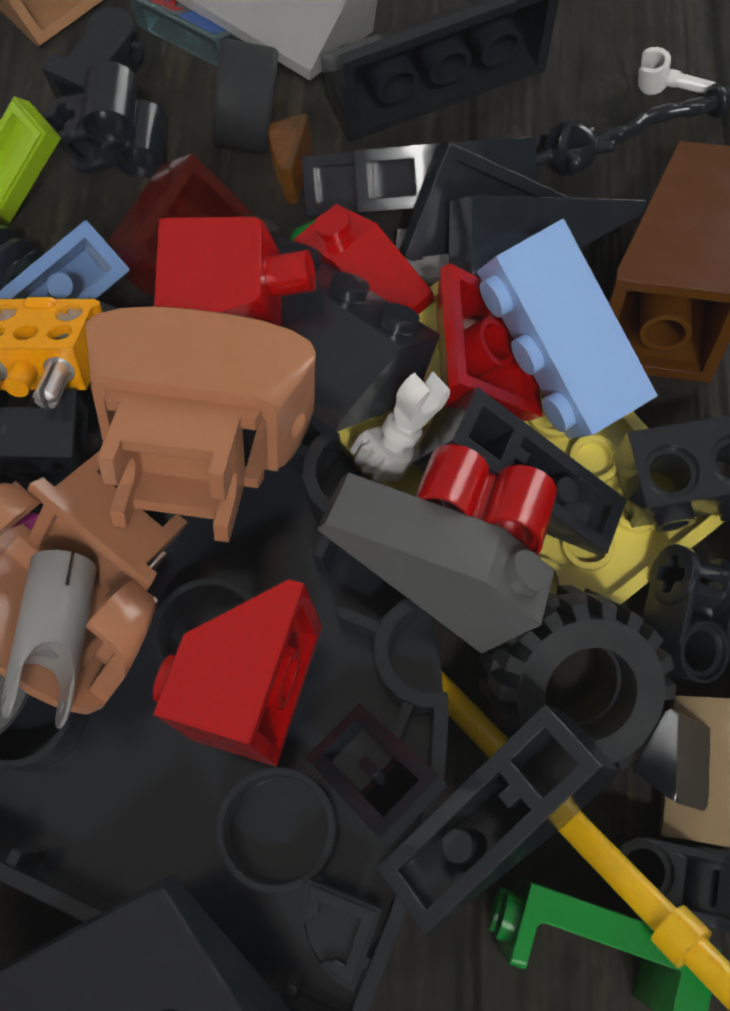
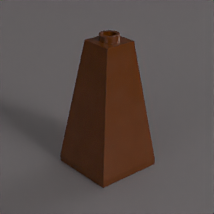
M679 141L617 269L608 303L647 375L711 383L730 342V146Z

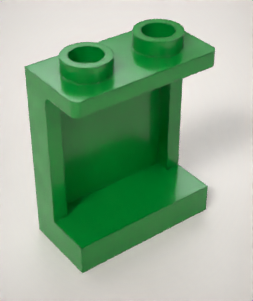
M513 875L510 890L499 886L489 916L488 931L495 933V947L509 965L523 970L526 969L536 929L540 924L545 923L641 957L632 996L652 1011H708L712 995L711 991L686 965L676 968L651 941L654 931L643 920Z

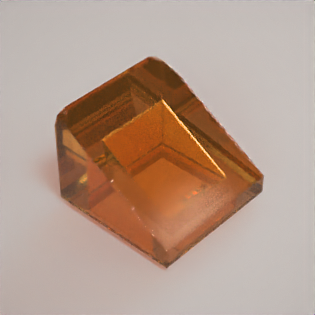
M306 114L270 123L269 130H267L272 163L286 201H289L290 205L298 202L303 186L301 156L312 154L309 118Z

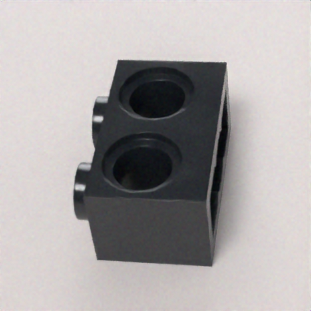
M730 415L626 433L613 458L623 497L627 499L626 508L631 528L654 524L655 531L657 532L674 531L694 524L696 522L695 517L718 513L721 521H730V479L725 477L717 466V462H724L730 465ZM660 472L669 476L676 486V492H667L657 487L652 481L650 473Z

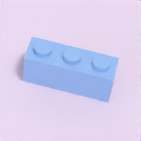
M564 218L495 256L477 271L482 281L480 283L481 296L487 308L496 317H502L514 339L511 342V349L517 363L525 373L534 376L545 396L542 400V406L548 420L558 431L564 432L567 439L594 435L658 396Z

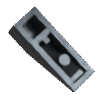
M347 473L340 479L317 530L481 654L541 626L554 569L506 530L352 473Z

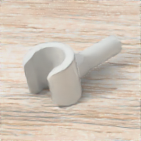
M650 47L642 53L637 82L640 90L647 95L658 94L666 86L678 87L705 95L707 88L715 84L713 81L670 69L671 56L663 48Z

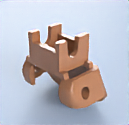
M155 306L119 308L97 313L85 323L91 390L103 440L97 460L103 484L117 486L109 509L112 525L114 527L128 528L134 509L214 519V540L229 542L244 487L259 488L264 480V470L278 471L280 467L285 466L299 448L307 432L314 411L316 352L311 341L293 330L263 320L225 313ZM243 429L256 430L247 467H245Z
M100 451L55 487L45 478L31 482L27 490L16 481L12 484L0 483V674L6 677L31 556L45 550L71 551L68 572L72 556L75 553L86 556L94 562L97 571L88 623L85 626L87 629L71 712L85 715L103 708L132 666L145 639L156 609V603L158 602L147 590L157 575L156 568L167 554L164 550L187 524L183 517L175 514L162 527L143 510L134 509L128 528L114 527L109 509L117 488L114 485L103 484L97 460ZM40 503L43 504L32 530L23 523L11 528ZM24 664L18 687L30 696L57 708L60 686L56 675L50 669L39 664Z

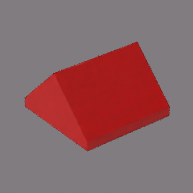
M451 263L441 267L436 310L437 332L440 334L438 340L441 380L450 389V396L443 408L479 387L522 421H533L543 417L540 387L534 376L525 373L517 363L511 349V342L514 339L502 317H496L487 308L480 292L481 279Z

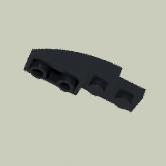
M536 136L450 142L537 182ZM441 143L301 156L306 216L321 215L335 204L358 213L416 208Z

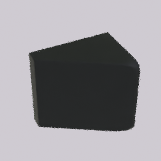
M669 709L665 712L633 765L632 771L672 801L705 811L709 798L710 728L702 722Z

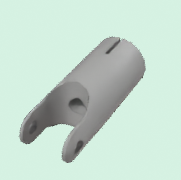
M45 550L31 556L3 686L1 701L2 718L7 719L13 709L23 665L39 664L50 669L56 675L60 686L55 717L56 728L61 729L67 721L74 700L87 629L85 626L88 623L97 571L94 562L86 556L75 553L71 559L69 572L71 551Z

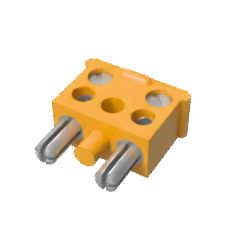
M52 297L0 299V390H6L15 397H25L29 390H35L33 393L34 402L45 409L48 406L50 409L55 408L65 389L87 390L91 380L85 322L97 313L103 312L100 302L96 299H54Z

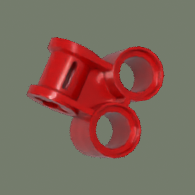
M449 444L442 445L433 450L415 496L499 526L530 551L538 555L543 548L557 495V487L553 479L545 472L531 466H508L501 470L498 475L489 473V466L486 460L478 452L466 446Z

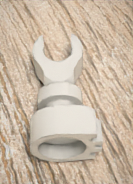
M433 371L425 383L416 373L410 375L400 386L396 394L394 412L388 414L382 427H375L364 431L353 444L350 452L353 455H357L354 459L355 463L363 465L361 470L365 474L372 473L374 475L372 478L375 482L398 481L404 477L416 454L414 446L423 433L422 427L447 402L450 396V389Z

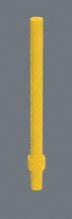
M442 671L443 692H447L449 717L490 758L509 738ZM581 811L559 830V833L654 931L651 941L676 968L686 965L730 1011V962L710 943L709 939L712 932L685 905L676 908Z

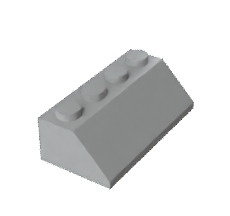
M378 0L175 1L221 26L244 42L276 48L278 50L279 63L304 78L311 80L322 72L321 54L337 49L342 45L362 40L373 32Z

